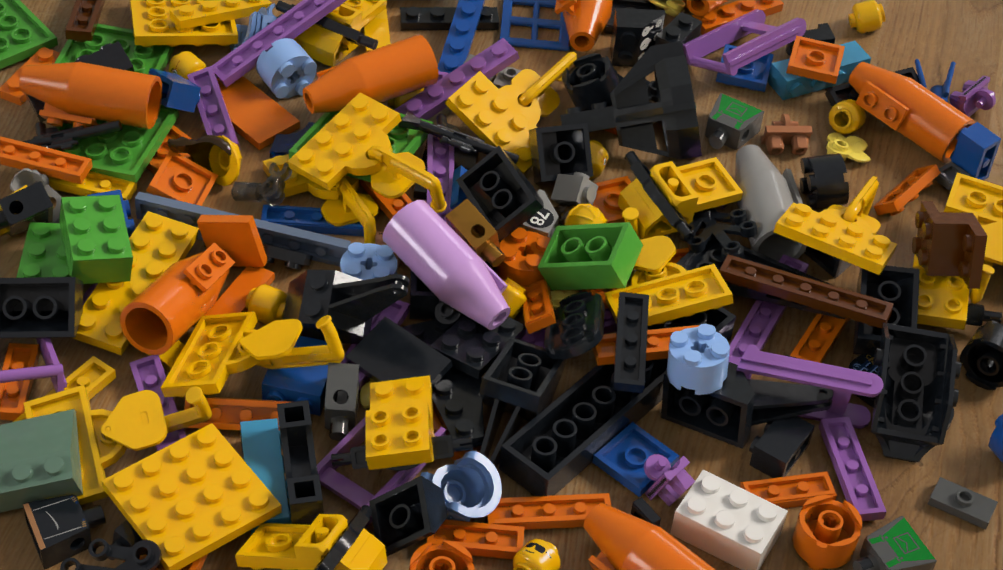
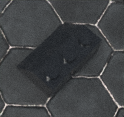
M886 265L880 275L861 268L858 276L857 293L893 303L888 324L917 328L920 269ZM855 321L853 354H875L876 348H880L882 328Z
M76 277L0 278V338L76 337L83 312V281Z

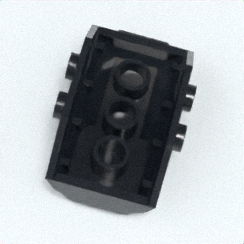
M888 323L882 324L880 348L875 350L873 365L878 366L877 375L883 381V389L874 399L871 432L876 435L883 455L886 458L916 463L930 449L944 444L952 407H956L959 390L954 389L955 379H958L960 376L961 362L957 361L958 350L953 334Z

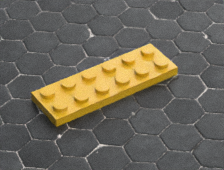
M147 211L129 238L133 255L130 281L97 284L83 305L78 331L73 339L122 356L130 343L121 329L120 316L123 309L173 263L185 259L197 240L199 228Z

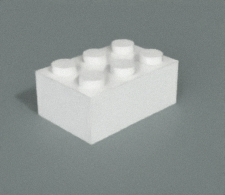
M702 470L676 509L670 534L741 570H759L782 533L788 511L712 473Z

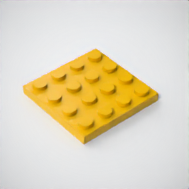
M129 0L135 45L152 47L154 45L176 47L179 45L204 46L205 44H218L220 46H229L231 44H238L235 19L182 30L170 20L169 9L179 8L182 5L201 4L207 0Z
M213 423L101 480L104 491L142 540H151L159 546L161 550L160 563L166 570H180L282 513L279 501Z

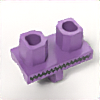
M982 76L977 81L968 80L965 82L962 88L963 93L954 91L950 95V104L969 117L980 108L989 110L996 104L995 93L992 90H988L990 77Z
M653 454L649 456L644 463V472L648 478L656 482L647 490L645 495L650 500L658 495L670 507L695 482L684 469L690 463L688 459L682 456L671 468L670 462L663 455Z

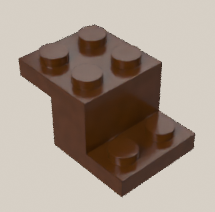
M921 201L920 211H917L915 216V225L918 228L917 237H913L912 252L916 254L919 265L923 267L927 276H960V278H963L968 289H980L987 234L973 213L939 212L933 201Z

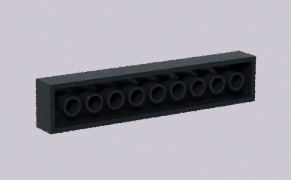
M721 307L719 309L699 312L689 317L684 316L669 320L663 324L647 326V330L706 323L713 325L716 328V332L720 333L729 342L736 316ZM668 358L646 361L643 393L613 390L614 364L596 365L501 445L499 470L534 496H552L557 494L593 462L594 454L632 422L636 424L662 401L664 373L667 370Z

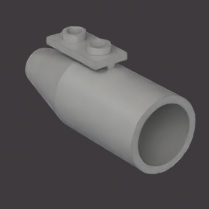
M752 144L743 146L736 153L735 182L743 191L742 199L736 203L738 209L746 211L747 221L756 222L757 234L748 238L751 249L776 261H780L783 254L798 259L804 253L807 246L773 232L776 222L793 202L803 204L792 171L786 168L783 174H781L759 146Z

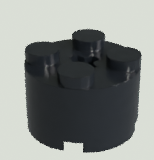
M599 53L588 54L573 62L575 66L570 70L568 68L565 69L562 74V81L575 107H581V111L592 110V104L607 102V106H612L610 93L620 83V80L609 57H601Z
M841 154L801 158V170L804 178H800V190L802 194L807 193L806 204L812 210L848 203L849 183L844 180L843 173H847Z
M988 321L985 325L979 327L960 355L961 367L964 365L967 371L965 374L967 378L983 389L996 390L997 387H1003V324H999L996 321Z

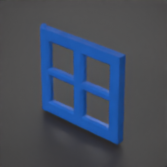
M503 0L500 39L504 38L513 47L569 51L571 49L568 46L569 37L563 12L560 14V20L539 19L540 7L555 8L556 0ZM512 4L533 6V18L511 16ZM510 26L532 27L531 39L510 37ZM538 28L559 29V42L537 40Z

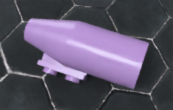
M416 200L409 203L392 217L384 229L383 241L442 302L489 330L497 328L507 319L511 310L502 293L508 285L424 200Z

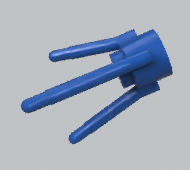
M916 59L915 66L919 82L927 88L920 61ZM955 62L950 64L944 85H935L930 89L931 92L948 102L950 85L956 65Z

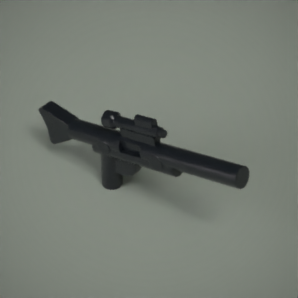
M406 112V115L401 118L402 121L398 125L402 128L419 130L440 138V144L456 147L459 151L468 154L476 153L477 151L488 155L497 148L484 143L485 141L460 132L458 127L447 123V117L444 114L437 115V124L434 125L421 120L410 112ZM504 150L511 160L517 164L519 155Z
M120 120L85 128L84 126H78L59 131L57 127L46 128L45 123L38 122L35 124L37 136L22 142L54 150L61 149L63 151L72 149L73 146L78 144V140L121 131L122 125Z

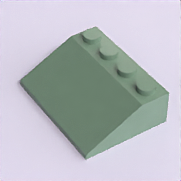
M75 409L0 425V513L23 508V504L27 502L71 494L76 496L83 495Z

